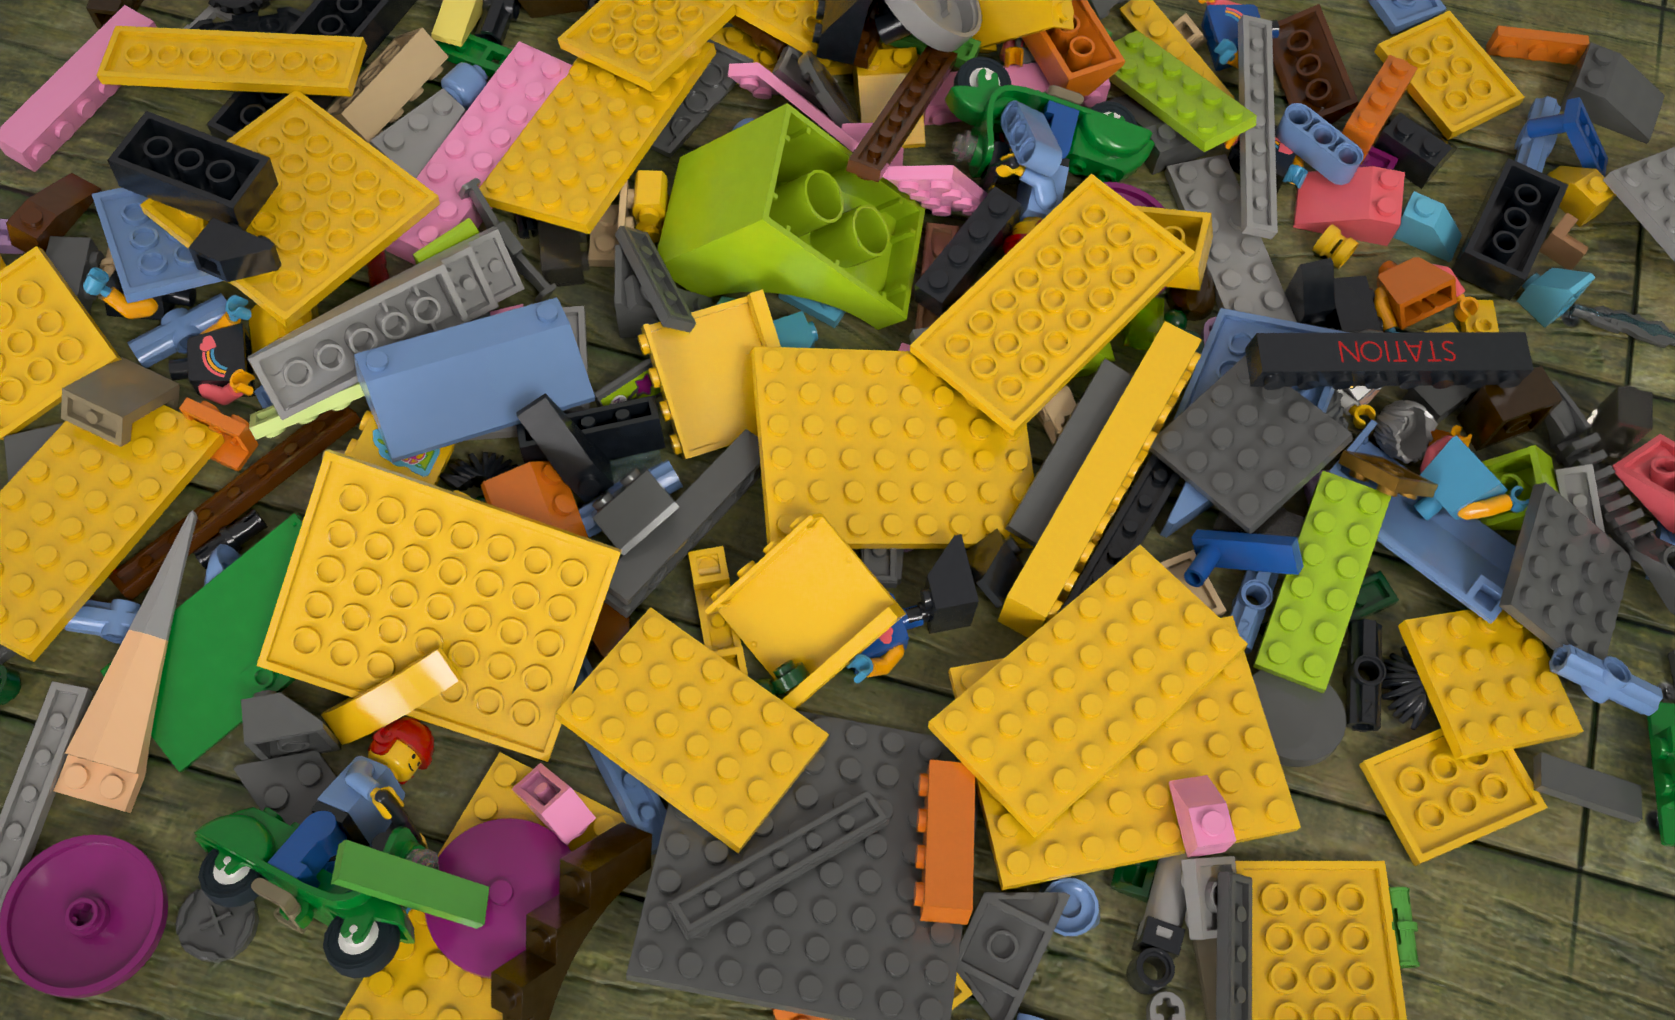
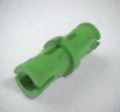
M1390 887L1389 893L1393 914V922L1391 923L1392 930H1395L1400 968L1420 967L1415 940L1418 924L1413 922L1409 895L1410 888Z

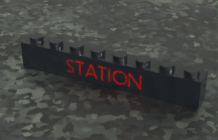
M1526 332L1256 333L1245 348L1250 386L1264 387L1266 390H1276L1292 386H1298L1301 390H1309L1318 386H1332L1336 390L1346 389L1351 386H1366L1367 389H1379L1384 386H1399L1401 389L1433 386L1435 389H1444L1452 385H1466L1467 388L1475 389L1485 385H1499L1500 388H1512L1521 384V381L1534 370Z

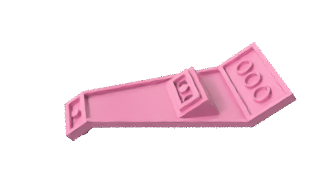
M760 63L729 64L728 77L737 82L739 87L747 89L753 93L755 98L770 99L772 95L781 94L852 152H854L873 124L845 123L840 128L830 117ZM902 147L883 175L885 179L898 187L899 191L908 194L910 199L918 201L921 207L928 208L936 216H950L951 211H962V214L971 216L988 195L986 191L954 165L902 166L904 148Z

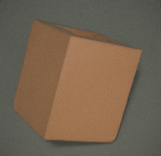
M1568 212L1544 241L1539 251L1567 270H1573L1586 254L1588 247L1567 234L1578 221L1577 218Z

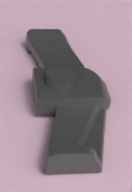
M474 178L464 184L458 194L461 200L468 197L472 199L486 229L493 226L498 228L516 270L539 292L535 301L538 303L547 300L556 289V284L550 285L521 253L524 249L507 224L504 221L501 223L498 221L480 191L479 185L481 181L478 178Z

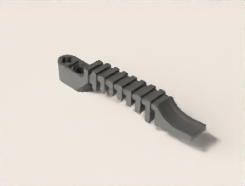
M1556 380L1552 381L1563 399L1544 419L1549 432V446L1557 454L1554 458L1558 464L1563 463L1565 468L1593 464L1604 533L1610 534L1613 540L1628 552L1631 562H1639L1667 609L1675 615V545L1660 538L1657 539L1653 532L1657 529L1654 521L1642 526L1638 524L1637 521L1645 516L1642 509L1639 508L1630 512L1627 507L1634 502L1630 494L1621 498L1617 493L1624 488L1621 481L1618 480L1611 484L1608 480L1615 473L1613 467L1609 465L1601 469L1598 465L1608 456L1604 449L1593 454L1589 452L1601 440L1599 434L1596 432L1583 439L1579 437L1590 427V424Z

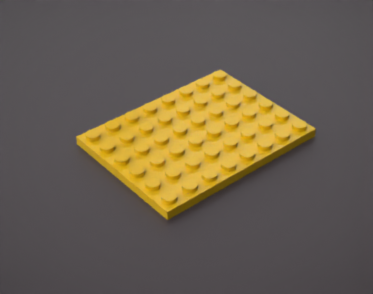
M753 347L751 360L767 545L775 538L780 537L783 540L791 533L790 524L803 513H807L809 516L810 514L821 512L851 549H945L954 535L959 534L962 535L965 549H970L996 529L1001 532L1005 539L1011 535L1020 548H1035L1005 529L1034 479L1027 424L1013 437L910 351Z
M329 449L325 451L257 666L354 698L404 670L415 660L441 647L461 676V679L406 715L549 762L562 723L555 719V712L573 693L622 550Z
M1233 616L1222 617L1221 619L1239 635ZM1243 651L1036 838L975 777V784L1001 890L1186 853L1169 787V782L1172 780L1208 775L1227 803L1236 837L1235 843L1294 832L1300 829V822L1245 652ZM1004 658L950 668L949 677L954 698H958Z

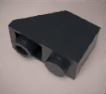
M214 217L189 246V251L198 270L226 282L277 271L282 265L276 246L270 239L261 235L257 237L244 231L235 223H225Z

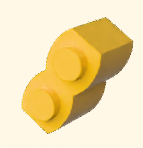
M638 170L635 175L633 216L636 219L635 229L648 232L653 243L660 241L670 200L667 193L668 179L663 171Z

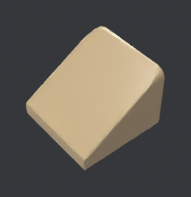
M1187 13L1173 23L1193 49L1207 42L1203 33Z

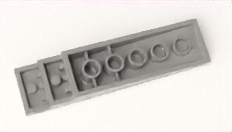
M493 226L346 301L253 353L247 359L281 420H284L358 383L354 354L470 322L499 307L497 302L525 288L498 228Z

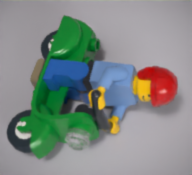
M977 57L968 60L960 67L954 78V87L949 90L945 97V103L949 110L959 120L972 126L971 130H965L963 135L957 134L951 153L956 154L955 161L960 163L962 160L967 161L971 177H981L979 186L988 194L995 186L994 183L999 176L1008 177L1014 173L1020 176L1016 198L1022 204L1020 222L1014 226L1012 235L1004 241L1003 250L1006 255L1062 202L1068 172L1085 176L1093 174L1102 182H1121L1134 174L1150 156L1155 143L1150 140L1153 134L1152 131L1138 126L1133 114L1117 102L1105 101L1097 103L1089 109L1080 106L1084 101V97L1080 93L1060 86L1051 85L1046 91L1041 92L1027 87L1011 85L1010 76L1000 63L991 58ZM1016 100L1044 114L1062 150L1061 164L1052 176L1047 177L1021 166L1017 162L1014 153L1010 154V148L1005 142L997 141L994 143L993 126H1001V116L1009 102Z
M413 717L399 718L377 730L372 737L373 742L368 748V758L364 756L355 757L319 796L318 801L311 809L313 814L308 816L301 825L297 822H293L291 826L284 823L282 817L270 808L265 807L261 811L255 807H250L218 817L194 832L196 835L195 840L208 853L200 866L198 876L201 889L205 895L216 905L227 908L243 906L260 895L279 906L273 914L279 922L301 934L311 925L313 918L326 924L328 928L324 934L323 949L327 961L339 974L354 979L369 977L381 971L393 960L400 942L414 944V927L406 913L407 907L331 884L338 845L344 840H349L439 870L437 853L428 849L424 836L418 832L410 817L402 808L404 807L405 792L400 785L413 778L417 769H427L432 762V755L435 751L434 737L430 729Z

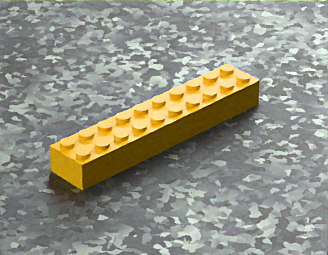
M1166 321L1163 323L1009 591L998 622L1029 638L1058 614L1070 595L1078 576L1080 577L1093 549L1098 545L1106 526L1113 518L1121 499L1133 482L1135 474L1147 457L1156 436L1162 430L1168 415L1172 412L1182 390L1191 378L1193 370L1201 357V354L1196 351L1202 339Z

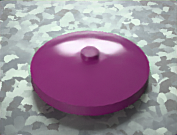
M512 818L496 819L478 824L456 837L439 855L433 868L488 886L489 895L485 925L478 929L425 913L430 934L441 952L461 969L476 976L491 979L492 971L526 950V914L559 894L560 859L571 853L568 846L549 829L531 821Z
M83 835L52 845L35 856L20 871L12 882L3 901L0 912V946L7 964L24 983L52 996L85 998L116 988L135 975L145 965L162 938L168 917V894L163 876L147 854L134 845L116 837Z

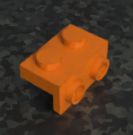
M188 397L179 407L186 419L190 421L194 419L208 426L210 430L218 434L222 433L225 442L210 459L226 467L240 471L259 445L249 429V423L240 416L232 414L229 417L222 414L216 406L202 400L199 403Z

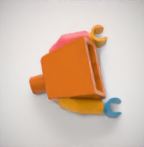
M1413 257L1399 265L1390 260L1386 261L1378 270V288L1374 291V305L1377 316L1382 319L1383 331L1400 333L1396 332L1395 327L1398 326L1403 330L1456 303L1458 305L1454 310V316L1461 322H1465L1469 317L1466 309L1473 316L1479 309V303L1475 298L1465 297L1463 294L1465 289L1454 272L1447 266L1431 264L1420 257Z

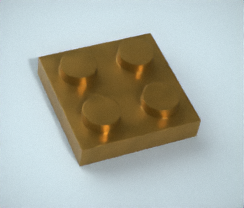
M1343 450L1338 462L1350 469L1349 475L1363 482L1372 480L1378 484L1376 487L1378 491L1393 497H1397L1400 494L1416 500L1417 496L1433 498L1438 487L1432 481L1384 457Z

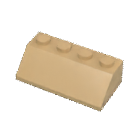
M423 27L396 36L358 76L352 97L339 96L326 112L370 144V140L383 132L382 129L388 122L393 123L404 113L402 107L408 100L412 102L423 93L422 85L427 80H433L443 71L444 68L441 65L448 56Z

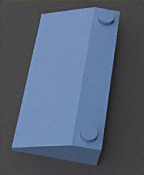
M557 297L354 354L358 382L392 463L521 424L516 412L545 393L562 411L595 401V395L570 322Z
M1374 420L1368 423L1346 450L1384 457L1404 467L1369 442L1368 436L1378 424ZM1339 460L1329 471V473L1374 489L1378 485L1372 480L1363 482L1349 475L1350 469L1339 464ZM1400 494L1397 497L1391 496L1377 541L1491 624L1502 611L1499 603L1516 547L1478 519L1465 520L1461 518L1455 520L1445 508L1441 509L1427 521L1413 506L1424 496H1417L1416 500L1409 499Z

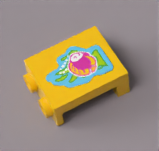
M367 410L359 426V430H362L359 439H351L344 455L437 486L440 480L439 476L444 472L456 443L392 463L371 411Z

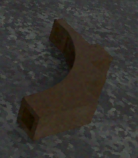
M621 822L560 859L559 894L526 914V950L491 972V1008L503 1013V1020L550 1019L555 1000L567 971L596 921L631 882L651 868V833Z

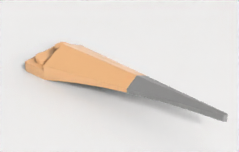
M193 510L188 514L65 752L68 756L53 790L54 792L120 811L132 812L146 774L155 709L168 640L197 521V514Z

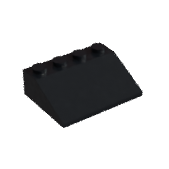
M871 0L818 1L815 19L821 20V24L815 23L812 43L818 44L816 57L854 64Z

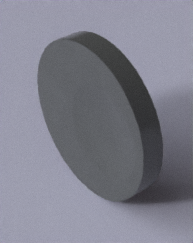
M1262 670L1252 676L1280 764L1291 767H1307L1322 762L1335 751L1346 730V714L1341 699L1329 684L1326 691L1320 693Z

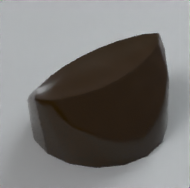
M1207 267L1205 268L1200 291L1170 287L1167 293V303L1170 309L1182 311L1189 321H1198L1206 318L1211 314L1215 306L1214 284Z

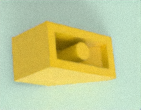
M1559 166L1547 174L1554 179L1568 184L1559 207L1565 213L1568 212L1577 218L1576 224L1579 227L1601 214L1616 196L1603 181L1605 177L1597 169Z

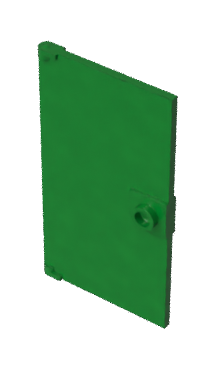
M297 512L290 515L284 522L175 609L151 736L179 772L187 769L243 723L241 699L252 698L255 693L260 691L282 692L296 680L295 678L258 667L257 663L303 523L302 517ZM112 661L100 670L103 676H105Z

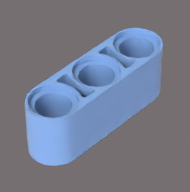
M1016 100L1009 102L1002 113L1000 122L1017 162L1044 176H1052L1061 164L1062 150L1044 114Z
M1293 103L1286 108L1276 129V136L1279 141L1332 183L1338 185L1349 183L1363 160L1364 154L1362 149L1308 106L1301 103Z

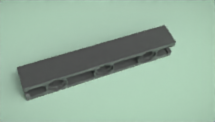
M745 429L676 500L679 508L618 560L604 601L606 604L625 618H628L682 561L688 552L698 544L761 477L759 442L756 435Z

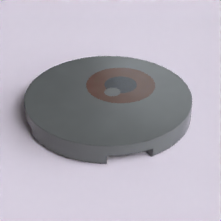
M810 51L798 57V65L803 76L811 78L810 85L816 93L815 97L833 122L840 128L845 123H861L844 92L817 57Z

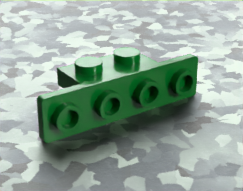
M1660 702L1658 710L1652 715L1647 716L1660 840L1664 846L1675 847V704Z

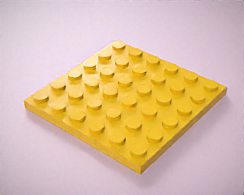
M293 91L227 140V142L271 159L278 186L245 231L257 237L261 235L270 239L276 246L282 264L277 271L231 281L230 283L285 327L289 328L440 205L439 196L300 91ZM150 198L140 204L145 215L188 249L209 223L207 220Z

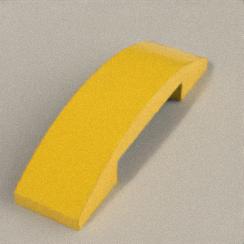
M719 546L688 552L704 645L748 676L740 637L718 611L707 614L705 611L713 603L711 596L726 584L730 586L724 547Z
M441 647L410 663L404 670L354 698L349 697L324 711L321 716L342 745L348 744L381 729L423 705L457 683L461 676Z

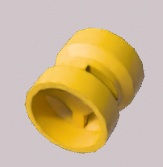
M1332 224L1318 239L1312 251L1319 256L1325 255L1331 258L1333 266L1340 269L1354 253L1359 243L1352 237H1344L1341 234V230Z

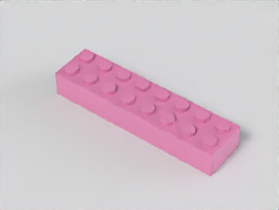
M519 41L416 178L439 196L440 205L389 245L386 251L416 265L413 256L415 252L466 219L470 218L478 229L483 221L470 197L461 200L458 195L461 187L474 178H478L481 181L480 188L557 84L568 75L573 65Z

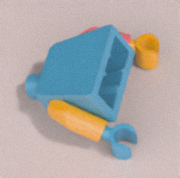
M1455 425L1451 430L1450 436L1447 435L1427 447L1420 467V476L1437 484L1438 487L1433 498L1423 497L1413 505L1427 521L1443 508L1455 520L1461 518L1471 520L1494 516L1509 510L1519 513L1528 506L1530 499L1520 501L1516 498L1524 490L1521 486H1515L1508 495L1504 494L1508 491L1505 486L1468 448L1472 434L1463 438L1459 437L1462 429L1461 426Z

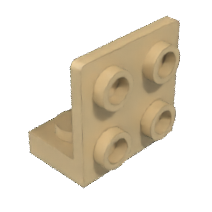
M629 180L620 190L619 205H610L590 233L589 266L615 267V245H620L615 233L620 226L633 229L636 227V219L633 216L634 189L629 188Z

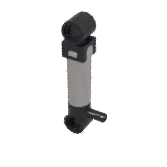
M1186 853L1160 858L1158 861L1144 919L1137 926L1132 950L1140 954L1129 962L1126 971L1128 983L1140 994L1149 995L1156 993L1170 983L1174 977L1175 965L1173 959L1180 954L1186 930L1182 928L1186 912L1185 890L1181 884V860L1198 859L1199 856L1187 858ZM1144 962L1150 963L1155 967L1157 980H1152L1146 976L1143 970Z

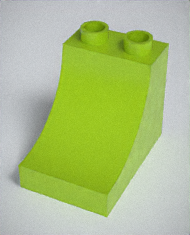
M786 103L680 157L657 251L672 279L690 292L713 297L728 293L755 292L763 289L765 293L792 295L830 305L858 317L879 330L907 320L926 208L921 207L918 202L910 199V196L905 192L899 191L898 187L883 176L879 182L863 180L856 174L846 171L848 159L852 152Z

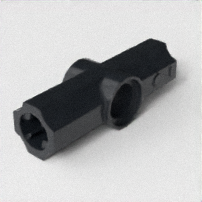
M483 0V14L475 36L502 46L511 21H516L519 17L521 4L518 0Z
M1352 620L1348 624L1347 669L1342 677L1343 685L1347 690L1346 727L1351 728L1352 731L1359 732L1378 731L1381 728V682L1386 676V667L1382 661V625L1378 624L1376 620ZM1358 670L1366 672L1370 681L1364 680Z

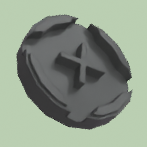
M197 889L186 898L179 908L175 923L176 932L179 935V940L184 950L201 961L219 963L233 959L247 949L256 935L259 923L258 908L254 900L239 907L227 908L216 905L205 895L202 889Z

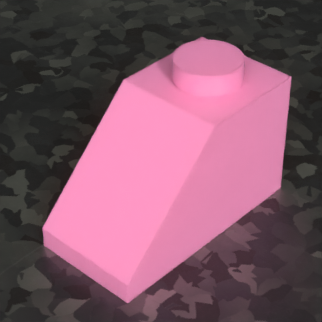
M541 763L512 788L514 793L545 826L555 833L566 845L573 839L580 837L586 831L588 825L596 819L574 790Z
M1208 775L1169 782L1187 858L1226 852L1236 842V837L1227 803Z

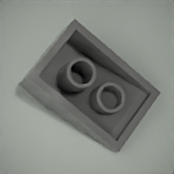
M1591 42L1574 66L1560 106L1561 111L1565 112L1567 99L1580 97L1592 123L1647 144L1651 139L1665 95L1622 54Z
M1128 94L1109 100L1126 107L1133 114L1138 126L1152 131L1153 134L1150 140L1154 141L1155 145L1150 156L1144 162L1152 175L1165 171L1169 165L1189 162L1207 155L1208 151L1203 152Z

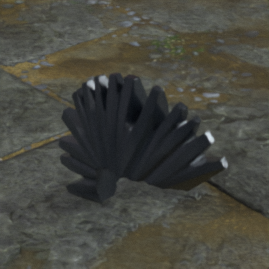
M483 452L482 464H480L474 453L468 454L471 466L460 459H456V465L451 463L448 466L453 474L441 473L439 478L453 490L466 491L468 488H472L473 485L481 488L483 481L519 466L517 464L511 465V459L502 464L504 456L501 455L495 460L496 453H492L490 458H488V452Z
M1406 646L1401 647V652L1404 658L1391 653L1389 655L1390 659L1384 660V664L1387 665L1385 666L1386 676L1381 682V688L1392 691L1382 694L1381 698L1382 700L1394 701L1387 706V709L1389 711L1396 710L1392 715L1394 718L1402 715L1399 719L1400 723L1404 724L1413 718L1410 729L1415 730L1431 710L1424 686Z

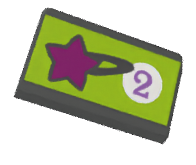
M647 358L595 392L597 407L653 395L656 399L662 395L660 387L654 389L650 380L648 369L653 367L651 359Z

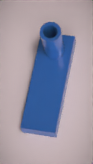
M1580 97L1567 99L1563 114L1528 120L1527 132L1530 138L1567 133L1582 167L1597 169L1605 177L1608 157Z
M1197 529L1191 537L1196 557L1185 571L1184 579L1189 585L1200 587L1215 567L1299 575L1304 565L1297 537Z

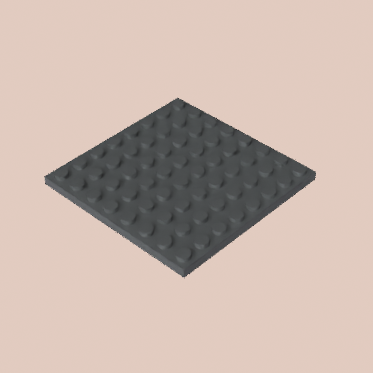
M797 711L827 732L829 737L739 854L669 803L626 973L627 980L830 1020H951L963 925L920 921V906H914L915 882H921L922 869L915 868L917 844L923 845V832H917V814L919 808L924 809L925 797L918 796L920 773L926 774L929 760L960 762L936 736ZM975 784L974 838H975L976 823H977V816H978V808H979V801H980V800H979V796H978V792H977V788H976V784ZM867 789L871 791L889 817V825L691 939H686L667 907L668 901Z

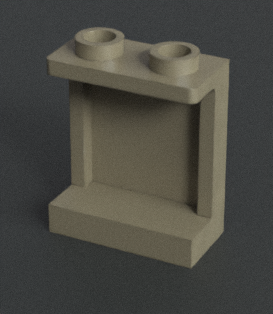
M121 357L122 360L107 364L62 388L61 403L62 419L120 447L131 441L132 423L162 405L178 411L180 390L179 383Z

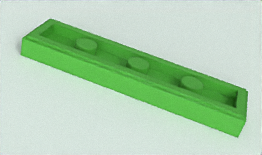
M344 840L338 845L331 884L475 929L485 925L489 895L488 886L349 840Z

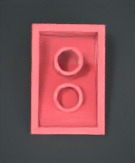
M1375 166L1358 167L1352 180L1344 185L1332 183L1318 171L1308 172L1301 188H1297L1293 228L1323 234L1333 224L1341 230V234L1346 238L1352 237L1354 240L1388 246L1401 225L1405 172Z
M1659 434L1615 463L1612 467L1618 478L1668 531L1675 534V441Z

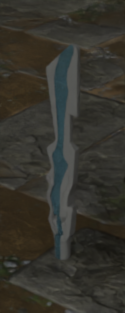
M1573 303L1570 308V316L1584 319L1596 327L1616 334L1622 332L1635 339L1662 348H1666L1668 345L1675 346V332L1670 331L1662 321H1647L1639 314L1632 315L1625 310L1613 311L1605 306L1593 308Z

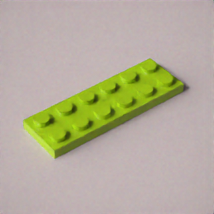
M1138 30L1114 41L1125 63L1109 78V81L1203 152L1256 126L1257 115Z
M1326 471L1321 472L1297 538L1304 567L1299 575H1284L1252 667L1320 693L1326 691L1391 499L1390 495Z

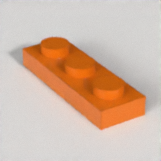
M1498 25L1486 44V53L1505 58L1576 65L1589 46V36Z

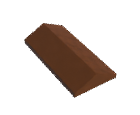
M1320 4L1278 21L1279 36L1272 39L1273 64L1289 105L1293 103L1304 104L1330 124H1333L1357 107L1359 101Z

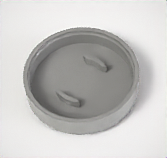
M885 0L890 10L908 31L926 45L940 51L952 52L957 50L972 38L981 27L982 14L978 0Z

